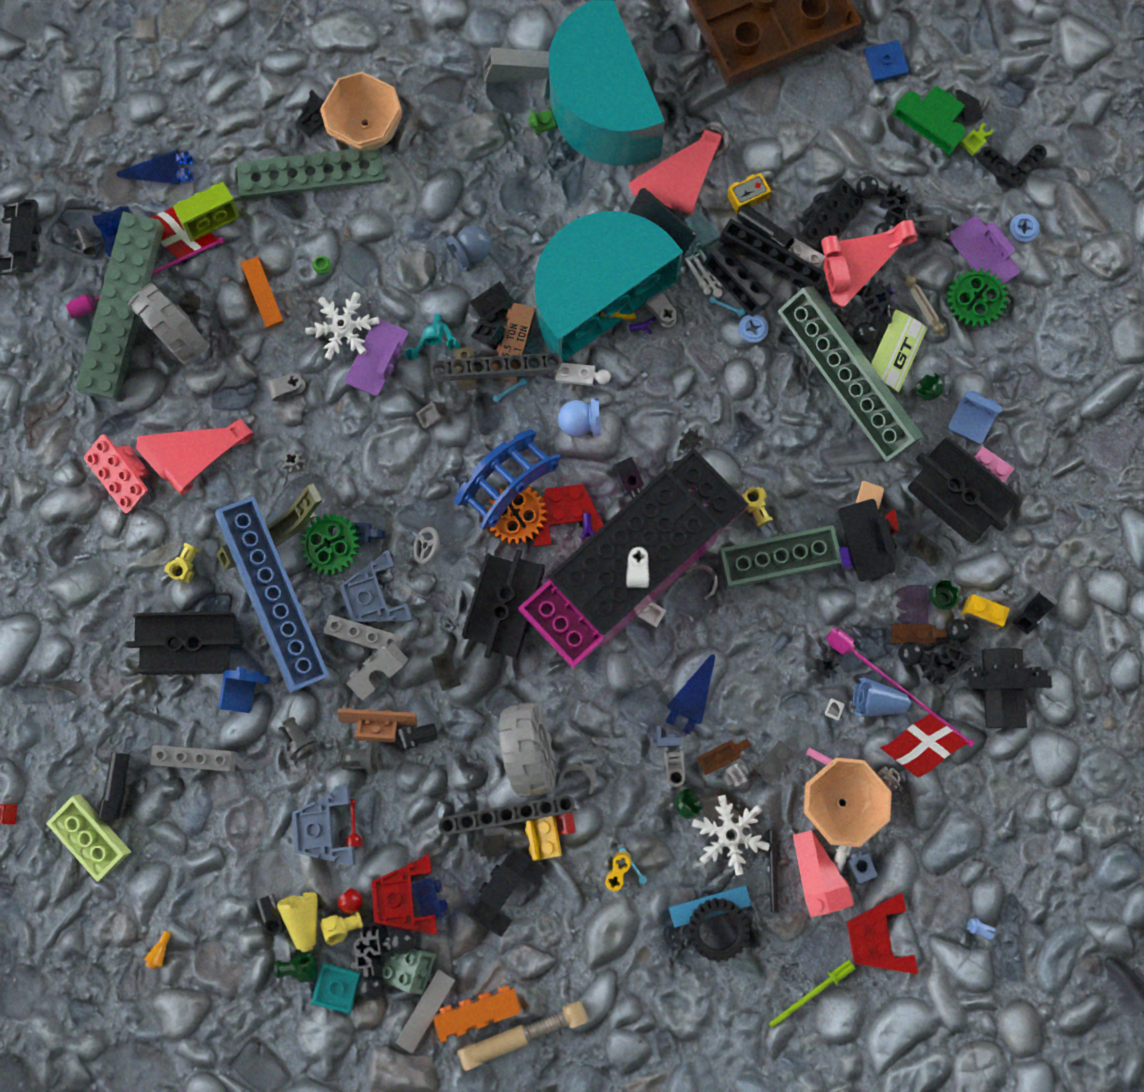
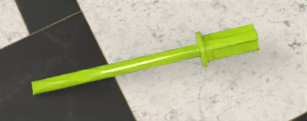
M848 959L834 971H828L827 973L830 977L769 1023L771 1028L775 1027L833 982L838 986V982L856 969L851 961Z

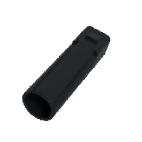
M745 205L740 209L737 220L754 232L786 250H789L794 244L793 235L750 206Z
M111 752L99 818L119 820L130 754Z

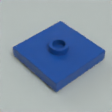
M899 40L864 48L863 52L873 83L908 75L909 69Z

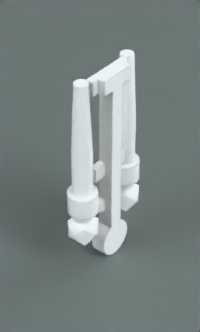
M699 250L693 255L686 257L685 261L699 282L700 288L704 290V294L709 295L711 293L709 287H711L713 296L716 299L721 298L722 290L716 288L715 284L717 283L719 287H723V285L710 272L705 271L697 258L701 255L702 259L706 260L707 257L703 251ZM691 260H694L695 264L697 265V267L699 268V270H700L701 273L703 274L702 276H700V274L698 273V271L695 269V267L693 266V264L690 262Z

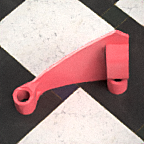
M704 130L699 141L672 155L629 182L632 195L637 196L640 189L646 188L670 211L674 209L692 216L699 192L713 156L719 148L722 135Z
M913 220L902 221L887 232L842 241H838L837 236H828L821 240L825 256L824 271L833 303L843 308L899 247L917 241L918 236Z
M239 419L227 428L138 436L136 449L164 480L169 481L177 492L183 495L193 488L194 484L192 481L230 448L249 442L253 438L254 433Z

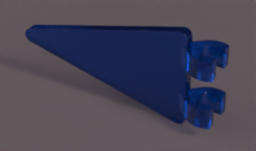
M174 150L120 170L116 175L119 178L179 185L181 180H193V173L190 172V169H181L180 163L192 164L193 158L192 155L189 156L188 151L179 152Z
M714 654L707 658L667 705V709L671 711L665 722L673 725L678 714L687 718L688 721L683 731L688 734L692 732L695 723L701 724L703 721L715 662Z

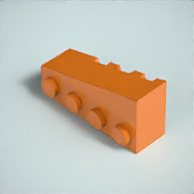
M509 985L498 988L497 993L490 995L488 991L478 995L479 999L471 1001L470 998L459 1001V1006L452 1008L451 1005L439 1008L440 1012L433 1019L440 1043L447 1041V1037L454 1034V1036L458 1037L469 1032L471 1028L479 1029L489 1025L491 1021L495 1023L520 1014L522 1009L515 987L510 988Z

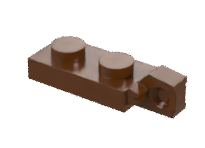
M891 625V644H904L911 641L917 644L930 645L937 643L936 639L947 638V630L936 629V625Z
M748 738L739 743L737 739L730 740L697 757V760L706 776L741 758L744 755L742 750L751 746Z

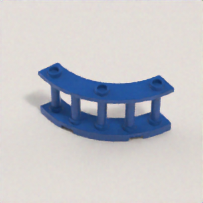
M532 429L513 436L514 440L509 443L504 441L486 455L472 470L471 473L474 475L468 483L464 481L454 499L458 506L470 504L484 517L480 526L482 530L496 526L505 509L518 494L522 493L536 479L555 471L559 465L561 455L556 454L548 457L534 444L533 440L537 433ZM529 449L541 461L533 466L519 452ZM510 457H513L526 469L517 479L501 465ZM494 470L510 483L501 495L486 481ZM480 487L495 500L489 511L475 499V495Z

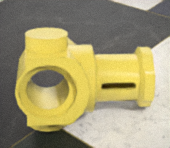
M762 487L749 488L742 497L749 504L746 510L749 513H753L757 521V527H761L773 520L765 509L766 503L764 499L767 498V495ZM750 494L755 495L757 501L751 502L747 496Z
M184 543V549L180 557H176L175 560L168 562L164 572L168 573L171 578L178 582L190 583L194 577L192 570L194 565L192 562L200 550ZM182 568L183 573L176 577V571Z
M357 911L354 915L344 919L337 915L322 919L320 927L326 943L332 946L342 942L348 936V932L358 928L362 929L363 924Z

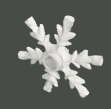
M357 292L353 293L351 301L346 299L347 308L343 307L344 315L337 314L338 308L334 310L333 301L329 304L324 297L318 300L324 308L320 312L328 314L326 318H332L333 322L330 325L323 322L324 325L315 322V327L305 328L306 335L316 333V338L323 333L326 336L329 331L334 333V337L328 339L331 342L324 347V349H328L324 356L325 359L331 360L334 351L339 353L338 344L342 345L340 341L342 337L348 338L347 344L351 342V351H354L356 348L361 356L367 353V350L361 345L365 341L357 338L359 334H353L352 331L356 327L361 331V327L371 330L369 325H378L380 321L379 317L369 319V314L361 320L360 316L356 321L351 319V315L357 313L354 310L361 306V304H356L361 296Z
M726 795L718 796L720 807L716 806L715 809L722 815L718 818L724 821L723 826L717 827L715 821L712 825L706 817H704V822L693 819L692 827L702 829L699 832L700 835L710 833L709 837L717 834L719 837L718 842H711L713 846L703 848L707 853L699 860L704 865L711 858L716 862L718 852L722 855V848L729 847L731 850L727 857L731 856L729 867L734 865L735 874L741 875L744 874L741 863L746 864V861L739 855L743 852L738 850V845L744 843L746 849L750 846L755 853L758 852L757 848L768 851L770 843L759 841L762 838L761 835L751 837L752 833L747 836L742 833L743 828H751L748 824L758 822L754 817L762 810L758 805L750 812L746 808L743 818L739 815V822L733 823L731 818L734 813L730 814L733 804L727 805ZM728 831L733 832V838H727L726 834Z

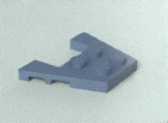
M389 550L384 551L381 556L371 561L368 566L340 585L351 621L356 623L413 621L407 603L388 609L376 574L395 567Z
M343 786L339 790L327 794L322 799L292 812L295 853L348 865H356L354 846L334 848L331 808L334 806L351 804L350 786Z

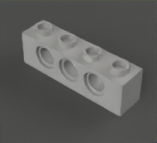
M330 614L323 631L329 637L375 651L384 644L387 647L393 642L402 652L406 642L403 636Z
M153 745L150 765L235 772L237 752Z

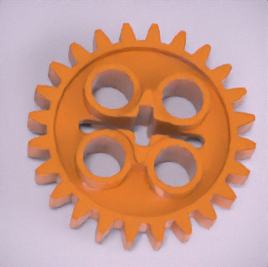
M529 486L511 502L525 523L526 528L522 527L508 505L506 508L508 509L507 514L501 516L498 524L490 529L492 533H495L497 539L501 537L503 543L508 539L509 545H512L513 541H515L519 546L520 540L527 544V538L534 541V533L538 536L540 535L538 529H544L541 523L547 522V519L543 516L547 515L548 512L542 510L547 506L545 503H541L543 498L542 496L537 497L539 493L536 490L532 492V488ZM501 488L499 489L501 495L504 491ZM517 499H524L521 505H515ZM489 500L491 505L495 503V501ZM533 513L534 517L532 520H525L527 514ZM512 524H518L515 531H509Z

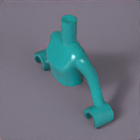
M436 313L433 324L424 328L421 340L415 350L412 347L406 349L404 355L409 361L412 357L415 359L419 358L418 353L425 344L434 346L442 343L444 333L448 339L446 345L451 351L454 347L457 349L461 348L459 342L452 336L447 324L441 323V314Z

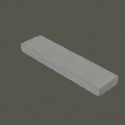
M438 969L395 1042L396 1044L413 1054L454 984V978Z

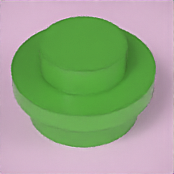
M318 256L313 261V269L318 274H326L331 269V262L325 256Z

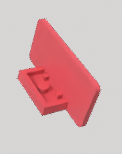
M106 434L100 435L85 454L84 460L124 513H130L148 491L141 479H146L151 473L129 445L115 447Z

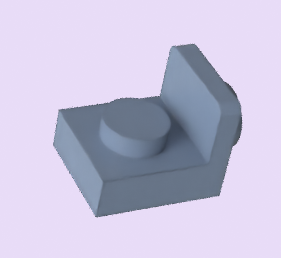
M657 726L656 731H653V743H657V747H681V737H677L676 734H665V738H661V726Z

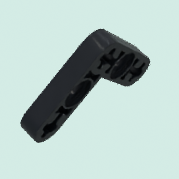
M1034 145L1014 166L993 148L986 146L978 153L977 160L1010 188H1017L1044 160L1047 150L1043 145ZM1040 152L1041 154L1038 155L1035 158V160H1033L1032 157L1034 156V154ZM989 154V157H983L984 155ZM1028 163L1031 169L1024 170L1021 164ZM996 164H1002L1005 170H997ZM1017 173H1019L1020 175L1018 179L1012 181L1011 179L1014 178L1017 175Z

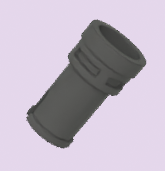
M81 226L82 233L79 227H77L75 233L80 241L82 253L84 255L95 253L97 247L93 240L90 239L86 227Z

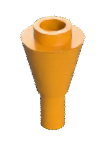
M163 932L159 942L143 959L147 961L146 966L155 970L158 966L162 968L166 944L171 933Z

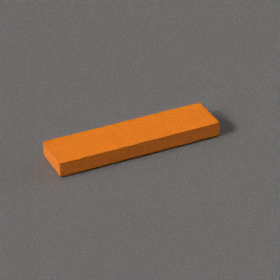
M258 256L241 262L265 327L269 329L284 323Z

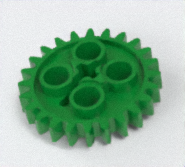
M973 268L971 273L965 270L964 276L959 273L957 276L958 280L953 279V285H949L948 288L951 292L946 294V297L951 299L947 300L946 304L952 305L948 311H954L952 317L958 316V323L964 320L965 327L968 323H971L972 328L976 324L982 328L984 322L987 326H990L991 320L996 322L998 320L997 316L1002 317V311H1005L1007 308L1004 304H1007L1009 299L1004 297L1009 292L1003 291L1007 285H1000L1003 280L1002 278L995 279L997 273L991 276L990 270L983 273V268H980L979 272H976L975 268ZM971 283H978L980 288H973ZM987 285L988 288L983 292L980 299L976 301L970 311H967V307L970 306L983 287ZM992 293L995 299H989L986 294ZM966 297L968 303L961 302L959 298ZM975 308H982L984 313L978 314Z
M331 513L329 517L328 514H323V519L317 516V522L310 521L311 528L305 526V529L308 531L307 534H301L305 537V540L300 541L301 544H304L300 551L305 552L302 558L308 559L306 565H312L311 570L316 571L318 569L319 574L325 573V575L330 576L332 572L333 575H337L338 570L344 573V567L351 568L350 561L356 563V560L353 558L354 555H360L356 552V549L361 548L357 544L361 538L355 536L359 533V530H353L355 524H349L350 519H343L342 515L336 517V514ZM337 527L338 533L333 536V529ZM321 536V542L316 544L317 537ZM344 544L345 551L340 553V547ZM325 553H328V560L324 562L323 556Z

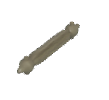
M905 274L904 287L911 289L912 296L929 324L934 326L932 333L944 337V330L947 325L939 322V316L921 287L916 284L917 276L912 277L909 274Z

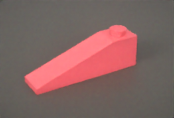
M810 830L794 834L793 838L810 917L854 906L849 884L843 879L837 870V866L829 858L814 831Z

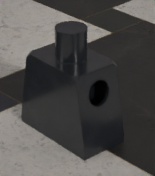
M631 456L614 464L611 469L624 495L630 493L633 499L641 491L640 487L644 483ZM632 479L634 485H629L627 480Z

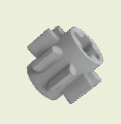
M295 449L292 452L285 451L286 455L284 458H280L282 462H285L282 467L284 469L289 468L292 474L294 470L301 471V465L305 464L301 460L304 455L302 453L297 454ZM294 459L296 462L292 464L290 460Z
M736 763L725 770L727 775L724 776V779L728 785L733 783L737 787L748 780L745 775L749 772L745 765L740 767Z
M884 767L877 773L891 792L900 786L898 783L900 775L895 769L891 768L888 770L887 767Z

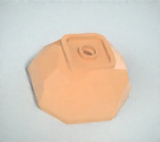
M364 72L338 78L320 109L327 134L361 151L377 150L386 145L392 139L402 118V109L395 88Z
M834 758L805 784L803 813L830 845L861 847L890 821L892 792L865 760ZM840 799H843L845 801V805L843 807L839 805Z

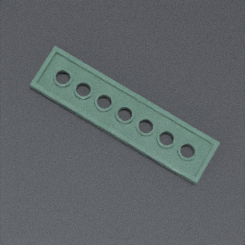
M381 148L369 151L349 149L237 162L239 196L241 199L385 183ZM363 163L370 164L369 168L365 170L361 169L360 166ZM345 165L352 166L351 170L347 172L343 171L342 168ZM327 167L334 168L330 174L325 173L324 170ZM309 169L316 170L312 176H308L306 173ZM291 171L298 172L296 177H288ZM274 173L280 174L276 180L270 179ZM256 175L262 176L258 182L252 181Z

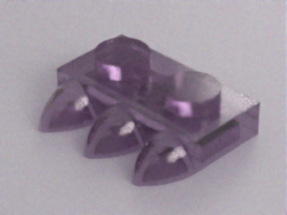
M907 585L899 588L895 593L906 599L898 602L896 607L907 612L900 614L897 620L903 624H928L927 585Z

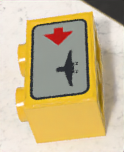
M761 173L748 176L745 181L735 182L730 185L727 198L736 214H738L745 205L753 207L768 200L771 190Z
M972 594L966 598L961 616L997 630L1004 627L1010 608Z

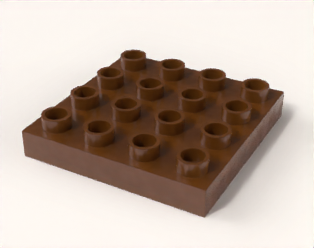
M685 0L727 88L859 35L862 21L851 0Z

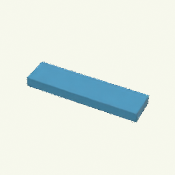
M746 885L668 907L674 928L689 924V919L693 915L694 909L697 910L698 905L704 904L708 899L710 901L713 898L730 900L740 909L751 906ZM713 911L707 914L704 919L727 912Z

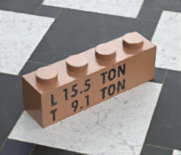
M513 303L512 309H508L507 326L504 325L506 329L502 334L504 338L502 343L499 342L497 348L499 356L525 355L536 315L534 307ZM517 363L510 364L513 369L520 368ZM498 364L492 365V368L494 370H501V367ZM504 377L499 379L517 383L518 377Z

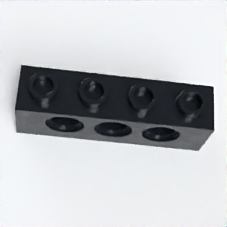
M725 245L712 251L704 261L703 265L751 317L765 310L774 297Z

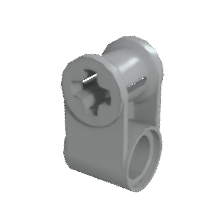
M661 291L644 302L649 312L656 317L663 327L671 328L676 324V310Z
M296 373L274 378L267 382L271 399L274 402L301 394L306 388L304 380Z
M683 749L675 752L663 750L667 783L672 788H678L685 781ZM673 773L679 774L681 782L678 784L673 783L670 776Z

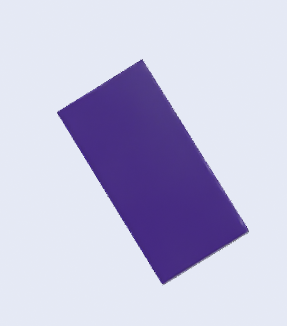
M847 547L839 548L843 568L847 572L854 571L855 568L850 550Z

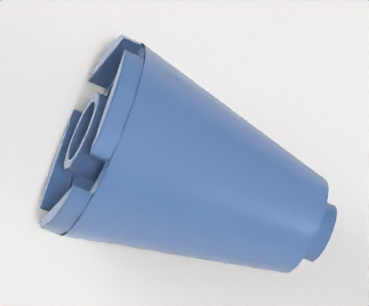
M860 678L859 680L862 682L855 686L853 706L857 707V711H854V713L858 717L901 714L909 710L911 706V700L907 694L869 678Z

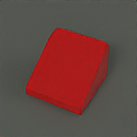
M895 509L885 516L891 525V530H889L891 535H894L899 530Z
M0 804V824L14 825L16 823L17 805Z
M573 813L555 816L558 836L576 832Z

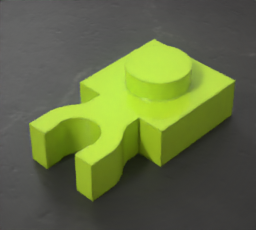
M984 122L980 125L978 132L973 129L960 143L972 156L986 144V139L994 132L992 129L989 132H984L983 129L986 126Z

